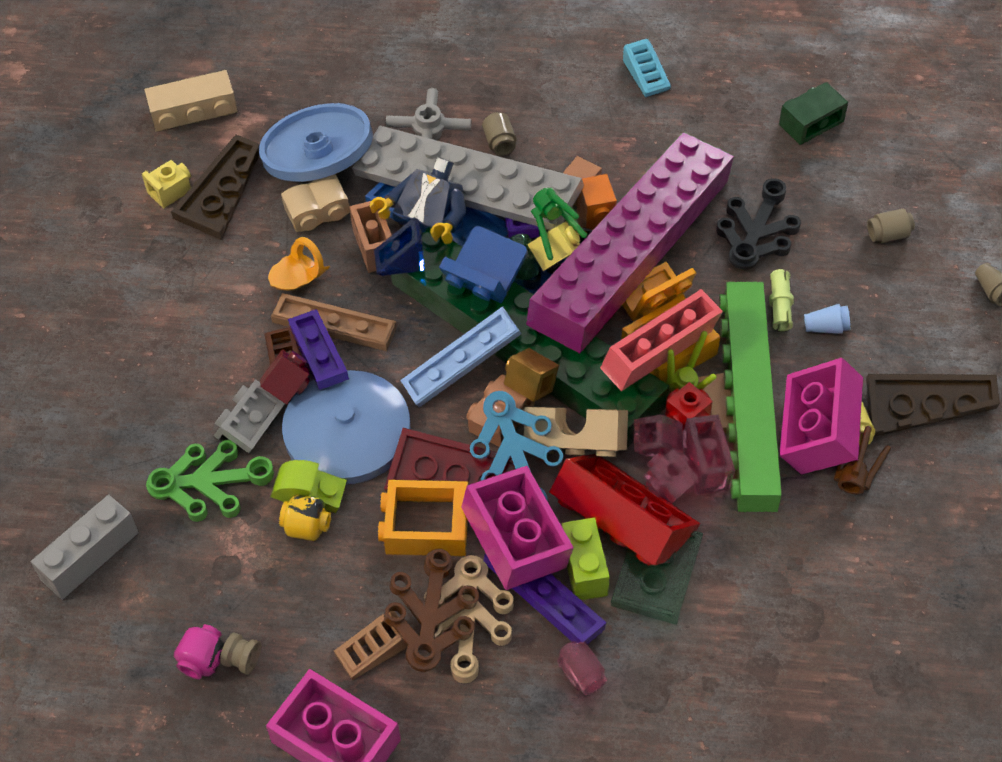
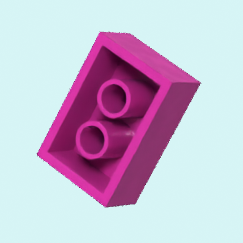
M843 358L787 375L779 456L801 475L858 460L863 377Z
M528 466L466 486L461 508L505 590L566 569L574 547Z
M311 669L306 672L266 725L271 743L301 762H386L401 741L397 722Z

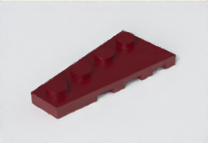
M402 428L384 490L387 492L388 480L466 481L468 485L481 481L482 474L490 469L497 452L490 450L487 458L479 460L470 453L469 444ZM477 446L474 448V452L477 455H482L486 451V449ZM511 455L503 473L515 470ZM489 474V475L486 477V479L491 478V477H494V476H496V475H495V474Z

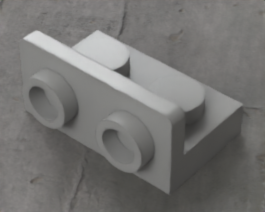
M256 379L249 388L245 385L240 388L232 399L237 405L232 411L225 409L214 423L220 427L214 434V437L219 439L223 434L248 453L253 449L285 404L261 388L260 382Z

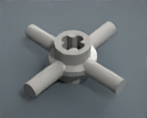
M430 88L427 91L426 104L419 106L414 116L387 115L386 127L413 128L418 136L438 140L444 129L471 130V119L445 118L439 107H437L438 90Z

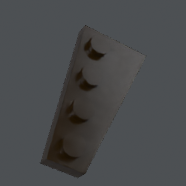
M236 134L171 211L173 219L222 240L259 158L260 144Z
M868 374L866 378L869 418L875 428L874 437L994 410L1000 405L997 375Z

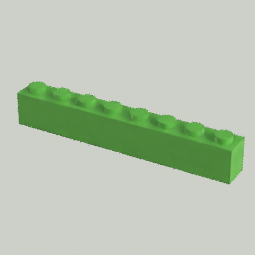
M726 282L725 294H719V308L725 315V319H721L720 335L726 338V344L722 345V362L728 363V370H724V389H731V396H726L725 401L726 416H733V423H728L727 441L728 443H733L734 451L729 452V470L735 471L736 479H731V498L737 499L738 512H778L781 500V483L763 282Z

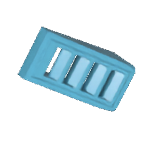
M648 39L624 46L623 62L645 97L671 89L668 78ZM658 79V81L647 84L648 81Z

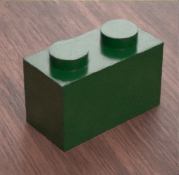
M825 82L817 87L810 88L806 93L794 99L786 101L782 105L779 125L799 145H802L843 123L848 101L830 84Z

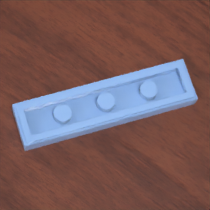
M501 307L400 381L415 404L421 407L522 333L506 310Z

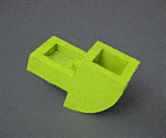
M291 460L283 463L279 468L270 497L282 502L289 501L294 495L319 498L325 502L327 511L336 513L339 509L347 480L318 470L319 463L307 460Z

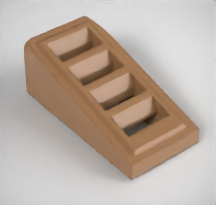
M395 611L389 612L391 617L399 618ZM382 614L334 650V654L351 680H354L408 646L394 627L389 626L384 621V614ZM391 628L396 634L392 639L387 633ZM379 636L384 645L379 647L374 638ZM366 643L373 652L369 656L362 648ZM352 651H355L361 660L357 665L349 655Z

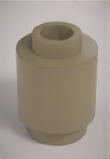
M496 112L486 117L482 127L490 149L497 155L511 153L516 147L517 139L508 115Z
M904 208L875 214L874 218H870L867 221L868 233L872 242L879 241L880 243L907 238L910 237L911 230L915 228L912 214L907 213Z

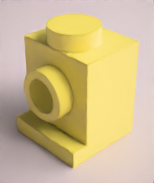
M170 160L150 173L147 171L141 173L147 193L163 209L183 197L191 188L189 182L191 175L183 163L176 165Z

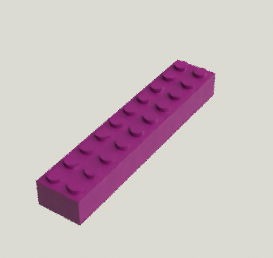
M683 132L530 298L526 325L581 353L727 184L734 156Z

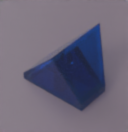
M415 217L374 250L377 274L385 276L425 271L419 219Z

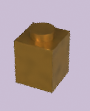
M528 348L516 355H512L507 361L504 385L535 402L552 392L559 365Z

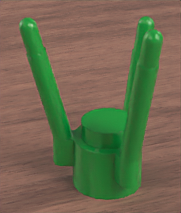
M543 188L535 194L533 198L535 208L531 210V213L536 219L547 259L553 260L552 249L543 217L555 220L562 216L582 238H586L587 233L575 221L579 218V214L561 199L553 188Z

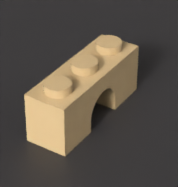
M525 407V412L534 416H546L551 421L552 429L546 436H538L531 427L524 425V437L544 446L565 448V454L585 455V449L596 450V456L608 457L616 456V451L627 450L628 410L587 409L586 424L583 430L576 434L569 429L566 423V408ZM544 420L538 421L535 426L536 430L540 432L545 431L548 428V423Z

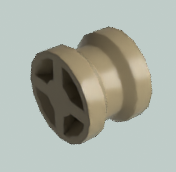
M233 632L223 646L220 656L221 665L228 668L232 666L238 667L241 673L249 675L260 657L261 642L254 639L250 641L244 640L241 634Z

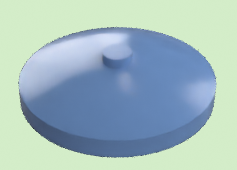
M340 103L315 105L291 113L275 123L263 136L259 146V154L264 168L276 178L294 182L322 179L339 173L357 162L369 149L373 139V131L369 118L357 107Z
M347 370L349 380L321 390L318 389L315 380L310 381L300 395L296 393L285 410L282 422L283 439L291 460H307L319 463L318 470L347 480L346 485L371 480L390 469L402 428L411 429L408 406L402 394L387 380L372 373Z

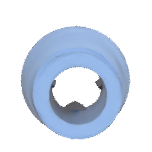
M836 304L804 314L806 332L843 334V331L850 330L848 306Z

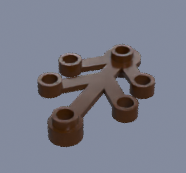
M443 549L430 551L424 562V571L429 576L425 604L422 603L410 587L411 578L407 573L397 572L393 574L389 584L390 591L401 598L421 625L420 634L418 635L405 620L406 609L402 604L393 602L387 605L384 612V621L389 626L394 627L407 644L406 660L418 672L433 670L440 662L441 652L459 640L469 639L475 628L471 618L460 616L455 620L451 630L433 639L435 627L464 609L474 608L479 599L478 590L473 586L467 585L460 589L456 598L438 608L443 578L449 575L453 563L450 554ZM434 559H441L445 563L438 564L434 561ZM395 581H403L406 586L398 587ZM469 594L474 600L467 601L462 595ZM396 611L401 617L393 618L389 612ZM458 625H466L469 631L463 632L459 630ZM418 650H426L430 655L427 657L421 656Z

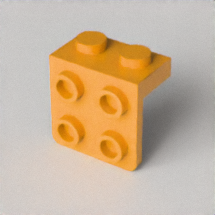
M666 261L652 269L622 306L634 322L681 295L685 297L684 293L692 287V280L697 273L694 268H691L676 276Z

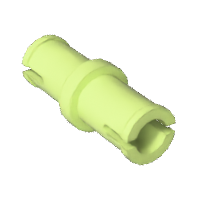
M778 269L770 274L772 294L769 296V305L773 307V328L775 330L778 329V331H788L793 327L791 306L794 304V296L790 293L789 271L785 272L783 269Z

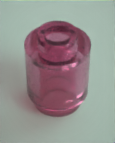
M572 641L562 647L557 663L577 691H581L583 695H590L606 683L605 669L586 642L577 643V641Z

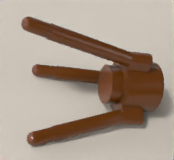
M870 426L865 427L859 446L858 460L848 462L846 465L844 463L836 465L834 481L838 482V487L846 493L856 495L863 493L864 490H870L873 478L891 450V447L886 445L869 472L867 471V466L863 463L872 430Z

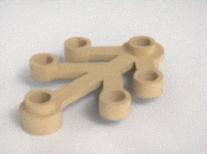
M471 555L461 558L456 563L454 568L455 576L442 585L441 599L438 607L443 606L445 600L467 585L478 588L493 602V608L497 613H509L513 609L514 602L513 596L509 591L499 590L487 578L488 566L483 559ZM468 568L477 569L474 573H467L465 570ZM469 594L462 595L467 601L474 600ZM500 599H507L509 601L504 606L499 605L497 602ZM477 601L474 608L464 609L435 627L438 631L433 637L435 639L442 635L460 616L471 618L474 624L476 619L491 634L492 641L499 646L506 645L511 641L512 629L508 623L498 622ZM460 625L461 631H469L466 625ZM498 630H505L508 633L504 637L495 635ZM474 631L469 639L459 640L458 654L452 658L450 663L452 677L460 683L472 682L479 673L478 660L472 654ZM461 661H469L471 663L467 668L458 666Z

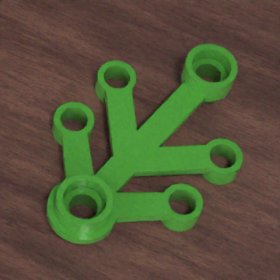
M231 440L222 441L218 445L217 451L207 460L204 447L200 444H191L186 448L185 454L171 468H158L152 471L147 479L146 487L148 493L153 498L159 500L171 498L186 509L192 521L199 522L207 517L208 510L203 500L193 499L182 490L186 488H195L220 507L223 516L233 518L241 510L238 498L233 495H227L215 485L251 481L255 485L264 486L273 479L274 469L272 462L268 458L258 456L251 459L246 468L216 471L224 462H232L238 457L236 443ZM226 449H233L230 453H223ZM195 452L200 453V455L197 457H191V455ZM191 465H201L193 474L183 475ZM260 472H265V473H266V474L261 475V476H256V475H257L258 473H260ZM164 483H167V484H168V485H166V486H164V487H159L161 484H164ZM235 504L232 509H225L226 505ZM197 507L202 508L198 513L192 512Z

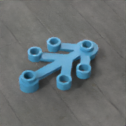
M495 391L486 397L483 410L487 420L478 439L471 443L470 453L479 460L487 458L490 454L489 443L498 426H500L504 438L490 469L482 474L481 481L485 480L489 474H495L496 476L502 474L510 455L515 469L524 466L529 468L523 451L543 459L550 467H557L562 463L563 453L560 448L544 446L516 433L512 423L513 420L531 427L538 436H546L552 429V424L548 417L543 415L534 416L516 408L513 397L504 391ZM498 401H502L506 405L505 410L501 413H497L493 409L494 404ZM540 420L548 423V428L543 432L536 430L535 427L536 423ZM479 443H483L486 446V451L482 455H477L474 452L475 446ZM550 451H557L560 454L557 462L552 463L547 460V455ZM540 488L546 500L548 501L547 494L542 488Z

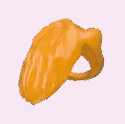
M300 237L292 245L290 255L283 257L279 263L271 268L268 274V281L273 288L286 291L295 290L321 276L330 266L324 267L321 253L313 241L306 237ZM304 245L311 251L314 261L303 254Z

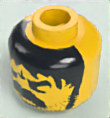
M294 495L289 501H285L279 517V525L284 527L287 536L308 541L317 540L322 531L327 532L331 522V513L326 512L323 500L303 495Z

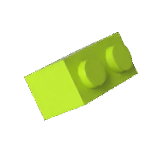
M595 517L562 523L561 526L574 547L567 565L573 594L580 600L608 596L610 577Z

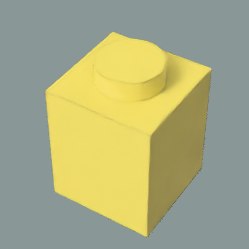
M566 221L547 232L553 260L547 259L541 236L527 244L543 271L571 255L580 245L579 234Z

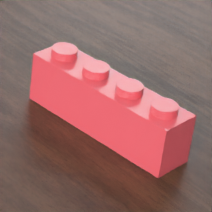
M700 289L611 346L600 369L623 391L667 362L669 349H673L674 356L696 343L702 331H706L707 335L711 333L723 311Z

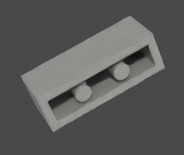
M108 494L30 562L40 580L63 600L139 532L131 513Z

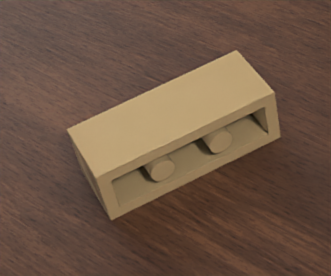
M227 70L144 89L156 132L237 113L234 93Z

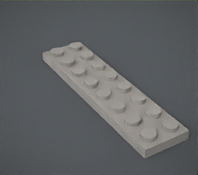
M384 126L378 127L373 135L369 149L352 168L355 176L396 187L416 169L432 172L437 157L454 163L449 180L463 185L462 193L464 194L466 207L535 226L538 225L531 210L535 208L533 198L538 191L543 188H553L556 194L572 207L584 187L583 180L579 177ZM562 216L555 220L543 217L545 228L549 230L562 224L565 220Z

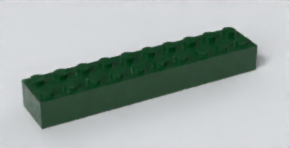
M428 227L390 261L392 284L463 334L503 307L522 334L494 353V355L507 363L512 355L530 348L557 363L559 368L553 390L550 394L585 419L587 409L628 410L627 448L666 408L669 385L651 373H648L623 391L611 381L600 369L611 346L595 336L584 350L578 353L527 326L529 301L534 294L513 281L502 303L489 299V301L483 300L474 295L470 289L465 287L459 289L445 281L446 277L439 266L444 257L456 261L463 247L453 240L449 244H444L441 236L435 242L430 233L432 227Z

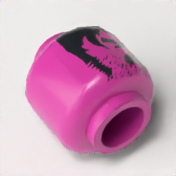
M204 624L202 628L190 627L174 651V658L178 662L176 665L178 670L194 679H201L202 676H211L220 664V656L225 644L220 638L222 633L207 624Z

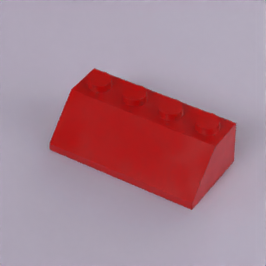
M596 453L566 458L549 493L558 498V503L561 506L577 511L584 516L583 519L595 517L597 528H601L610 534L609 538L614 543L628 547L637 553L636 557L647 565L655 566L669 561L700 525L698 521L603 457L596 456Z

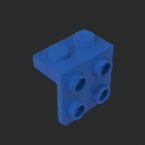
M476 226L472 229L456 261L444 257L439 268L446 277L445 281L459 289L462 287L470 289L474 295L483 300L489 301V299L502 303L528 254V250L520 243L483 227Z

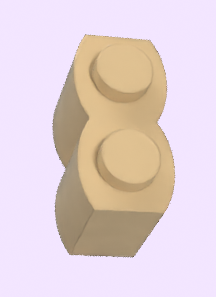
M336 174L313 180L309 184L291 187L281 193L284 208L296 232L313 230L322 222L338 221L350 213L348 198Z

